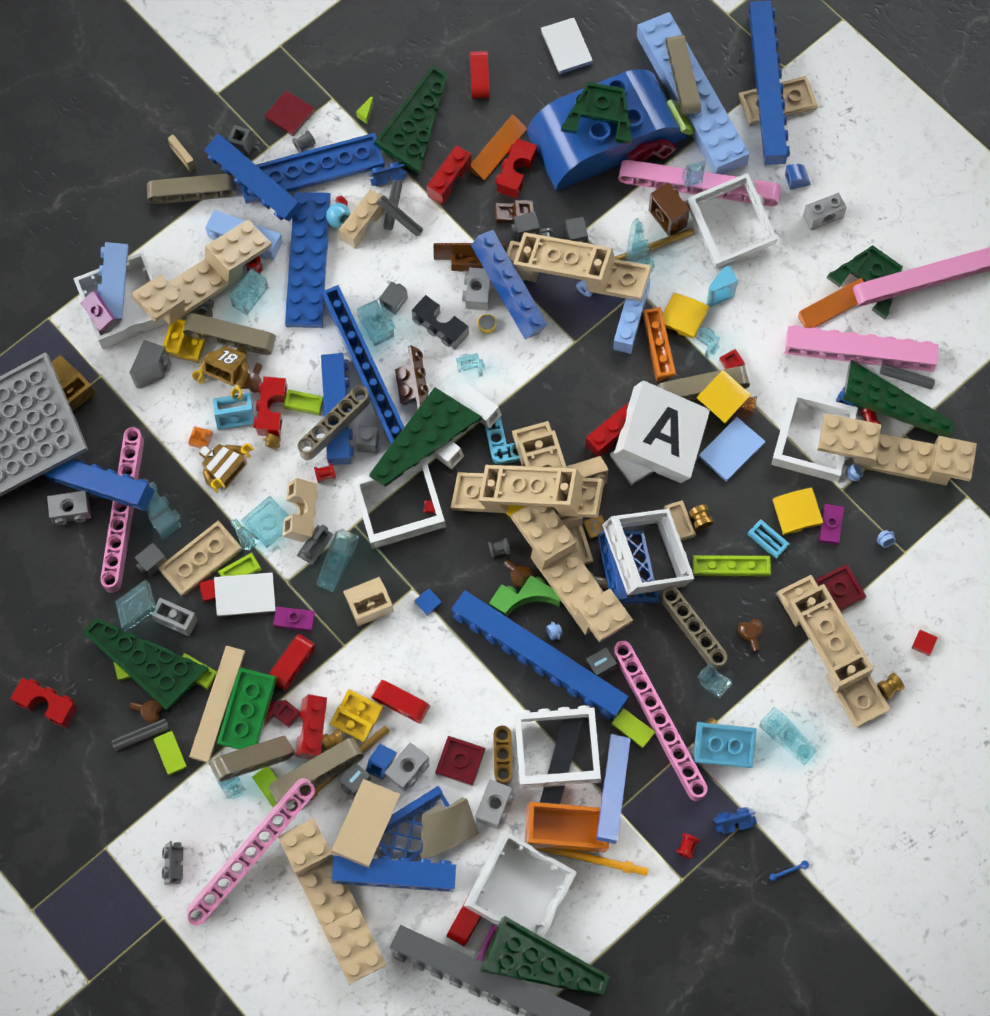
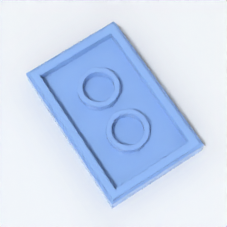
M736 417L699 454L698 458L727 482L765 444V441Z

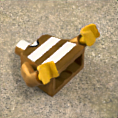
M223 346L216 351L208 352L199 365L200 369L193 371L192 378L195 381L197 380L199 384H202L206 379L204 374H207L228 385L234 386L236 384L237 386L231 390L230 394L234 399V395L239 393L238 400L241 401L243 399L241 389L245 386L249 365L246 362V350L242 347H238L235 350L228 346Z
M249 443L243 446L227 444L223 446L218 444L213 450L204 446L200 450L199 455L205 459L202 462L204 468L202 473L206 484L214 489L216 493H219L218 488L220 487L225 491L247 465L245 456L250 458L249 452L255 451V449Z

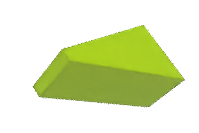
M370 97L356 111L357 117L366 124L373 107V97Z

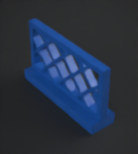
M603 529L597 535L608 589L613 591L621 604L657 603L659 601L657 591L651 592L652 597H647L640 593L636 594L634 598H627L626 589ZM623 530L628 545L635 550L632 556L638 552L643 557V563H640L633 557L635 565L638 567V573L642 570L647 574L648 579L645 581L641 578L642 583L655 581L644 531ZM631 536L639 537V546L630 540Z
M439 785L392 814L384 834H394L392 846L384 845L382 841L379 844L385 856H389L393 860V849L405 852L404 857L407 856V853L413 854L408 857L411 860L422 853L423 840L411 836L414 825L422 826L421 823L415 822L416 814L420 811L427 812L428 810L424 809L430 805V809L433 808V804L440 799L445 807L450 806ZM412 816H414V817H413V821H408V820H407V819L411 818ZM403 822L412 824L410 834L397 833L399 824ZM396 827L395 832L390 831L391 829ZM397 835L408 838L406 850L394 847ZM410 839L422 841L419 851L408 850ZM386 848H390V849H391L390 854H389V852L387 851Z

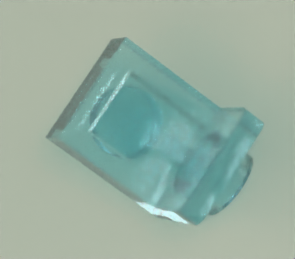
M701 325L697 330L696 339L708 346L705 357L709 358L711 354L715 355L720 348V345H718L720 337L715 335L714 331L710 328H705Z
M478 353L471 355L463 354L456 358L458 372L477 368L478 376H483L482 370H485L483 359H479Z
M708 664L698 675L702 687L718 698L732 685L731 680L717 672L712 664Z

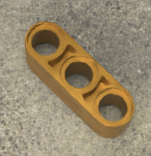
M500 725L495 728L493 733L494 776L496 782L508 786L513 778L511 730L505 725ZM503 732L508 737L505 740H500L497 738V735ZM500 752H506L509 756L501 760L497 755ZM505 771L509 774V777L503 780L498 777V774Z

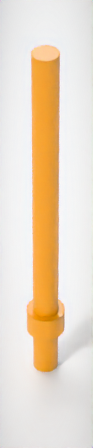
M533 847L538 851L623 870V873L631 874V872L644 876L648 874L649 868L634 865L630 861L621 862L573 850Z

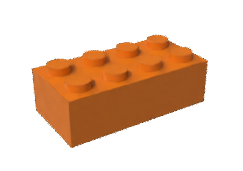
M530 802L526 806L525 843L532 847L605 853L609 849V843L596 840L600 813L599 807Z

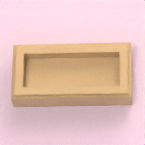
M174 135L168 137L171 149L189 171L195 170L196 166L193 158Z
M683 500L664 507V509H669L677 533L680 536V541L696 536Z

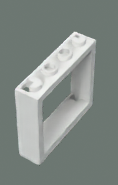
M748 173L687 198L686 202L690 207L691 216L715 269L772 246L777 242V230L771 226L770 214L768 210H764L762 206L764 204L761 194H757L755 190L757 187L753 178H750ZM744 186L768 239L721 258L698 204Z
M791 390L771 465L838 482L840 476L844 477L847 466L843 464L844 460H848L849 457L839 455L836 469L782 455L796 403L859 420L860 415H857L858 407Z
M426 459L421 460L415 467L412 466L402 476L419 471L424 472L437 516L377 534L373 533L361 489L379 483L366 475L352 480L372 549L446 527Z
M669 509L611 516L602 525L627 595L665 590L668 587H685L695 579ZM657 523L677 578L642 583L622 528Z
M579 706L578 709L561 707L558 711L540 709L538 712L530 713L529 710H522L515 714L520 789L601 782L594 708H590V706ZM589 717L594 771L525 776L521 722Z

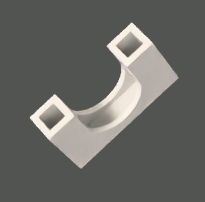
M466 382L458 387L452 396L453 399L482 416L480 422L488 428L501 416L497 405ZM452 441L432 454L451 470L464 457L461 448Z

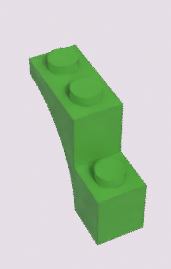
M530 576L519 594H517L513 587H506L501 584L489 602V606L508 617L513 610L526 603L547 602L560 607L563 602L553 588L546 585L543 579Z

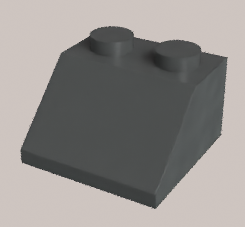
M146 340L143 341L129 372L136 388H142L164 378L166 372L170 371L172 363L165 346Z

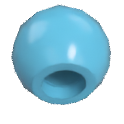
M342 203L331 205L326 212L328 223L334 228H340L350 216V209Z

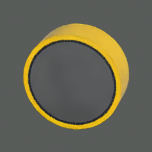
M490 314L480 316L478 319L479 330L486 334L493 332L496 329L495 317Z

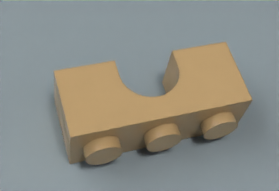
M371 189L339 228L341 241L354 249L366 236L365 230L370 221L374 220L377 222L385 211L377 204L381 195Z
M299 478L288 483L286 501L296 505L298 515L293 513L284 519L282 537L299 542H304L312 537L314 533L313 520L316 514L315 500L318 496L316 483Z

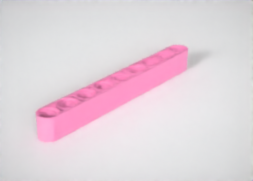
M623 160L618 180L625 184L656 189L669 182L678 192L696 195L737 177ZM754 180L757 186L755 190L757 194H761L764 201L763 205L777 206L781 186L773 182ZM744 186L715 197L752 204Z
M990 247L863 282L854 286L853 292L858 305L865 306L990 271Z
M135 427L128 428L124 433L118 475L123 476L126 472L132 471L130 476L138 481L144 439L139 429ZM138 436L135 441H130L132 437ZM135 454L133 458H127L128 455ZM115 501L112 504L101 572V583L109 593H115L121 588L134 507ZM121 507H127L124 512H118ZM118 525H124L121 530H115ZM115 543H121L118 548H113ZM118 561L116 566H110L111 562ZM110 579H115L112 585H107Z
M626 641L618 642L615 645L614 654L617 657V664L653 731H655L656 737L689 798L696 802L702 801L707 793V785L632 646ZM625 649L628 654L622 656L618 653V650ZM635 666L637 671L631 673L627 670V667ZM644 683L646 688L640 690L636 687V684ZM647 700H653L656 703V705L654 707H648L645 704V702ZM662 717L665 723L657 724L654 719ZM671 734L675 740L668 742L664 739V736ZM681 752L684 758L676 759L673 753ZM690 769L693 772V776L686 777L683 774V770ZM700 787L703 793L696 795L692 788Z
M301 778L295 782L189 904L186 914L190 924L198 926L204 923L309 802L315 793V788L310 780ZM309 785L308 792L300 793L301 786ZM290 800L296 801V805L292 809L286 808V804ZM282 816V822L280 824H273L274 817ZM264 831L269 832L267 839H259L260 833ZM249 847L256 848L253 855H246L245 851ZM235 863L242 864L241 869L238 871H233L232 866ZM221 879H228L229 881L226 886L221 887L218 885ZM209 894L215 896L212 902L204 901V898ZM195 910L201 911V915L197 918L191 917V913Z

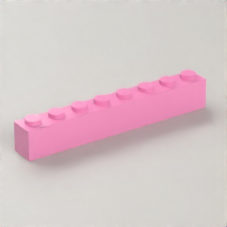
M793 325L788 326L784 354L846 362L853 360L856 363L879 366L884 363L897 368L934 372L937 366L939 344H934L931 341L917 342L913 339L901 340L891 336L884 338L877 337L874 334L859 335L856 332L843 333L838 330L826 331L816 327L809 329Z

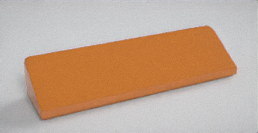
M511 115L471 163V173L485 181L508 154L511 144H515L517 138L520 139L527 131V128L516 116Z
M859 278L800 310L798 318L804 327L809 329L817 327L857 305L858 302L853 292V287L863 283V279Z
M661 307L643 310L642 319L656 381L660 382L676 376Z

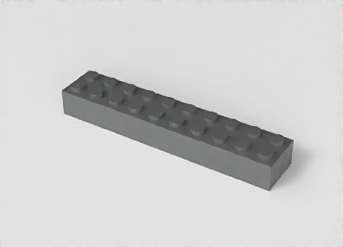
M399 926L389 947L394 956L393 958L403 963L407 960L413 964L412 967L420 971L427 969L433 977L440 980L444 977L450 981L449 984L459 989L464 986L468 988L470 994L476 997L483 995L487 997L489 1003L499 1006V1004L505 1005L506 1010L515 1015H518V1012L525 1016L591 1015L590 1011L522 980L481 972L483 962L405 926Z

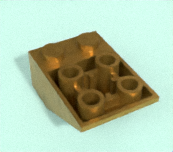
M61 355L52 361V365L73 412L94 396L95 392L88 381Z

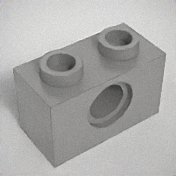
M838 192L805 205L803 216L810 230L844 218L847 207Z
M469 267V274H465L464 285H467V290H463L462 302H465L466 309L488 311L491 280L485 269ZM475 287L481 288L478 291L473 290Z
M86 491L47 496L49 518L53 524L64 525L71 521L84 522L86 519L91 518L89 496ZM73 506L70 512H65L68 507Z
M159 598L151 613L155 622L186 636H190L198 621L194 612L162 598Z
M409 742L385 771V776L403 791L407 788L411 789L417 781L416 777L420 772L423 774L429 767V756ZM412 764L414 769L411 772H406L403 770L404 766Z
M489 779L476 812L475 821L496 829L499 828L500 824L503 825L507 817V813H505L507 805L511 806L514 799L512 787ZM493 801H499L501 807L493 809L490 807V804Z

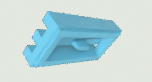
M761 519L747 534L775 559L790 545ZM759 526H761L766 532H768L783 546L780 547L777 543H775L768 535H766L763 531L759 529Z

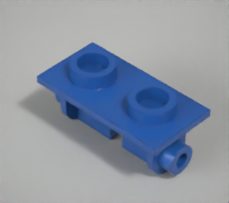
M399 162L389 164V168L382 169V167L371 169L372 172L368 174V176H373V179H370L371 185L378 187L388 184V176H390L391 183L393 180H404L407 177L406 171L401 170L404 164L400 165Z
M742 807L737 809L735 813L723 812L718 814V817L713 818V821L719 824L716 826L717 833L724 835L735 832L734 824L738 823L739 830L754 827L757 821L755 816L751 815L756 814V812L752 808Z

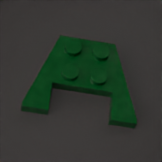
M588 82L573 109L568 114L567 119L562 124L561 132L577 134L580 117L618 124L615 142L631 145L632 135L624 88Z
M872 245L849 262L830 272L826 278L840 288L850 274L857 279L862 278L864 282L899 273L902 271L903 266ZM893 298L877 302L872 311L885 320L889 315Z

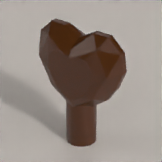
M256 363L253 371L248 373L245 386L242 389H249L253 393L259 392V384L262 383L259 374L263 365Z
M509 559L504 562V565L511 571V580L515 586L523 587L530 576L534 577L532 568L516 566Z
M753 619L749 623H740L737 627L738 633L745 640L750 641L753 652L760 651L758 638L763 630L762 622L758 619Z
M154 699L148 700L144 704L130 703V709L139 711L146 722L153 724L159 721V712L163 707Z

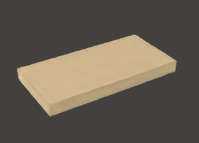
M807 76L780 82L783 83L781 99H785L783 114H786V117L817 109L818 104ZM757 89L739 93L738 97L748 125L760 124Z
M218 520L158 567V569L183 598L197 587L200 582L206 580L240 553L243 548Z
M363 779L331 853L369 868L398 803L400 794Z

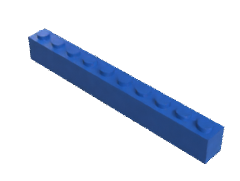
M771 1L750 2L749 21L764 165L786 164L787 157H790V146H786L788 130L784 128V125H787L786 114H783L785 99H781L783 83H780L779 80L782 79V70L778 68L780 53L776 52L779 42L778 38H775L777 23H773L775 8H772Z
M339 285L322 291L323 301L362 386L368 390L371 406L391 446L403 430V422Z
M464 590L451 608L453 618L459 623L465 622L473 632L477 634L480 632L485 635V639L492 644L497 643L505 653L509 655L514 654L522 664L526 666L529 664L534 667V671L541 676L546 675L554 685L558 687L563 686L567 689V693L575 698L577 696L584 700L583 703L586 706H590V708L595 707L606 719L612 718L614 720L628 702L629 696L466 590Z

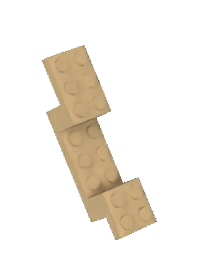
M247 219L206 245L204 260L169 282L162 274L132 292L131 297L154 322L163 318L171 325L242 279L243 265L270 249L272 243Z
M525 232L521 242L511 241L507 250V255L522 280L536 282L539 272L585 280L588 292L642 301L652 270L651 265L615 259L613 249L610 247Z
M824 413L817 451L853 458L852 465L857 464L862 469L941 485H947L950 478L965 481L971 480L977 443L938 436L935 444L880 434L881 424Z
M549 421L512 431L522 466L567 468L555 430L551 431ZM552 507L577 543L574 551L584 565L593 563L592 554L582 527L583 517L561 516Z
M485 465L484 473H457L451 508L455 511L507 513L508 505L554 507L561 516L598 518L604 480L602 478H583L575 468Z
M526 506L511 515V519L532 547L531 559L585 635L592 631L597 640L601 642L632 623L633 619L613 591L608 589L603 592L574 550L577 542L552 507Z
M809 575L777 591V596L795 627L799 625L803 627L828 670L825 678L853 727L856 729L889 712L888 704L871 677L874 668L826 586L823 584L818 587L812 575Z
M313 818L279 835L278 839L349 985L387 966L348 886L344 884H331L334 857L315 819Z

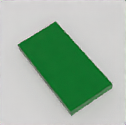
M241 667L238 668L217 744L239 750L259 743L278 677Z

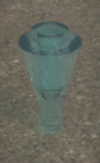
M236 518L233 519L231 524L236 530L242 549H253L257 545L258 537L242 526Z

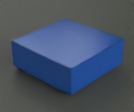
M429 588L414 600V603L426 616L442 604Z

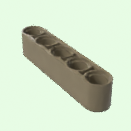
M685 36L666 37V49L682 115L701 113L700 98Z
M217 174L152 180L147 183V201L151 204L233 197L236 195L235 176L232 174Z
M194 313L187 315L183 328V333L187 336L234 348L242 347L246 351L262 355L272 354L276 335L268 331Z
M744 366L724 369L744 389L750 386ZM722 370L663 382L657 385V387L689 401L697 400L698 395Z
M364 386L355 387L300 439L297 446L302 459L312 460L369 405L370 398L367 388ZM359 395H364V396H365L364 399H361V400L357 399V397H358ZM346 408L352 409L350 412H343ZM332 421H338V424L330 425ZM318 434L325 435L323 438H316ZM311 447V450L306 452L303 451V448Z
M675 587L666 588L662 594V604L709 667L715 671L723 669L727 661L725 650L679 590ZM673 595L676 599L669 601L666 599V596ZM684 610L687 612V615L680 616L677 612ZM695 625L699 628V631L693 632L689 627ZM708 641L711 646L703 647L701 642ZM719 656L723 661L716 663L713 657Z
M284 735L218 756L209 765L218 781L223 782L284 762L294 756L295 751Z
M354 738L346 739L275 780L269 785V790L276 803H278L299 779L306 778L310 780L315 788L350 768L355 762L361 761L364 754ZM302 785L300 793L308 792L309 785Z

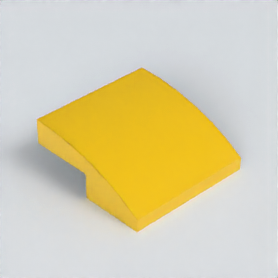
M673 293L663 312L665 327L677 331L678 335L695 339L710 307L693 298Z
M179 319L169 325L162 345L165 346L168 355L200 363L206 341L187 336L183 333L186 320Z
M722 370L698 395L697 399L726 423L747 401L751 394Z
M812 488L784 494L772 500L783 535L801 532L805 528L823 524Z
M348 689L329 725L365 742L384 706Z

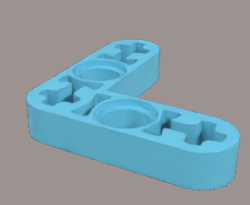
M501 417L495 422L496 429L492 430V426L490 428L485 426L493 462L503 465L520 461L519 456L513 453L514 449H516L515 443L506 444ZM494 434H498L502 439L500 442H493L491 437ZM509 449H510V455H511L510 458H508V450H509ZM497 452H501V454L506 455H503V458L499 459V457L497 456Z

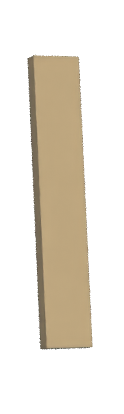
M230 646L225 647L189 756L192 759L206 763L210 762L228 707L238 668L241 667L246 653L245 650Z

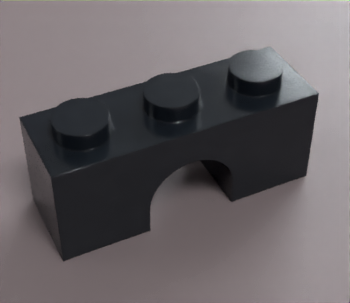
M427 295L411 310L412 320L418 326H424L430 335L440 338L441 342L447 347L451 346L453 349H456L469 335V326L456 316H453L446 323L437 321L436 318L441 313L440 305Z

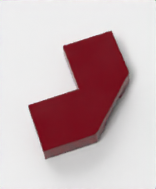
M666 139L641 143L628 153L627 156L629 160L644 162L654 154L664 160L677 148L674 143Z
M287 700L270 702L263 729L273 717L290 728L300 716V711Z

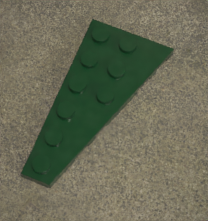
M434 65L431 66L374 142L376 147L418 175L448 75Z
M850 361L843 400L947 438L951 437L954 421L855 361Z
M434 387L370 472L369 477L386 487L412 466L415 467L422 459L427 456L429 457L452 441V438L461 432H465L472 424L482 420V416Z
M98 618L83 631L86 637L166 711L209 670L205 665H200L187 657L175 654L171 650L141 639Z
M506 916L500 920L480 970L481 972L596 996L604 994L610 977Z

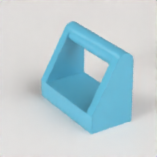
M730 265L724 267L710 284L706 305L709 307L735 297L738 280Z
M251 393L243 394L241 401L238 400V395H234V399L231 396L213 399L214 416L218 430L253 424L254 412ZM242 401H247L248 404L245 406L219 410L218 406Z

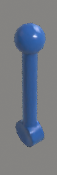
M803 860L795 867L777 874H770L769 879L774 882L777 878L801 868H808L809 863Z

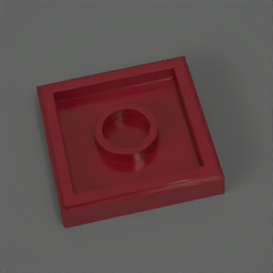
M286 90L264 116L266 120L294 136L315 112V109Z
M848 564L815 579L818 587L823 584L826 586L840 611L867 597Z
M448 736L435 774L473 786L486 748Z

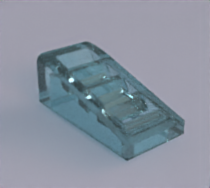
M705 161L689 164L682 172L685 186L703 182Z

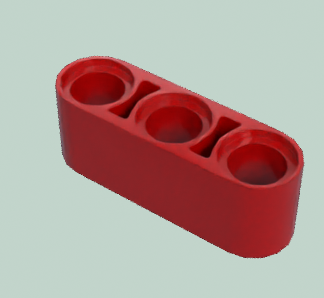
M488 51L470 52L472 99L490 98Z
M301 634L294 638L269 673V675L278 677L276 686L283 691L288 688L316 647L315 643Z
M380 680L371 696L376 702L419 724L422 723L431 707L424 700L385 680Z
M462 906L446 937L465 947L482 916Z

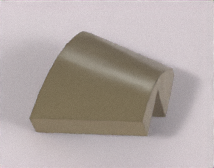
M462 797L448 807L437 804L422 814L423 828L421 839L423 840L422 853L419 855L420 859H427L446 852L479 834L467 798Z

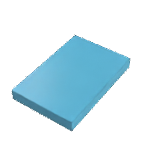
M697 722L693 761L695 763L753 768L757 728Z

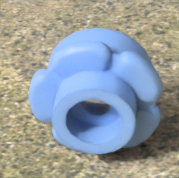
M857 464L848 465L846 475L849 480L858 482L863 477V471Z
M888 530L881 532L878 535V544L883 548L890 547L896 541L895 533Z
M551 622V625L546 626L549 638L552 641L555 639L560 640V635L563 634L559 624L555 625L554 622Z

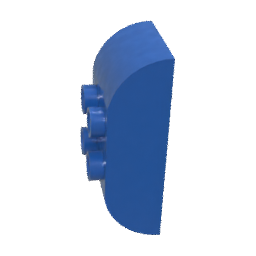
M644 69L630 70L598 82V84L624 88L632 135L631 145L615 142L618 124L580 117L577 134L561 132L562 124L567 119L583 89L551 102L531 120L527 128V135L531 143L537 145V155L556 191L620 166L623 160H629L627 154L641 143L660 139L677 143L687 139V135L680 131V127L666 103L668 99L651 71Z

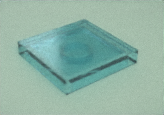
M269 496L241 521L268 548L282 536L284 519L289 515Z
M146 580L115 601L121 628L125 631L156 610L150 583Z

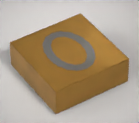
M602 515L583 522L590 540L597 538V535L604 529L602 525L605 522Z

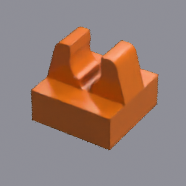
M194 426L188 442L189 446L200 449L204 446L208 447L213 432Z

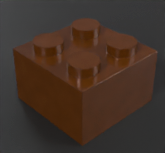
M668 182L650 193L648 211L668 236L678 233L687 227L690 207L685 200L683 201L680 198L679 192L675 187H672Z

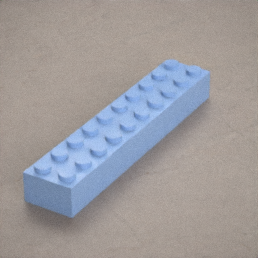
M668 12L638 24L637 38L672 100L679 102L665 39L666 37L682 35L672 15ZM687 44L701 103V113L686 115L695 131L691 135L712 173L724 175L748 165L750 153Z

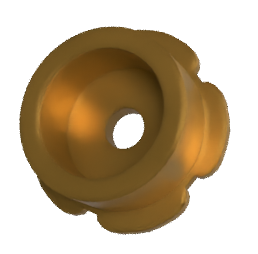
M268 433L266 438H263V441L266 442L265 446L275 450L276 447H280L281 439Z

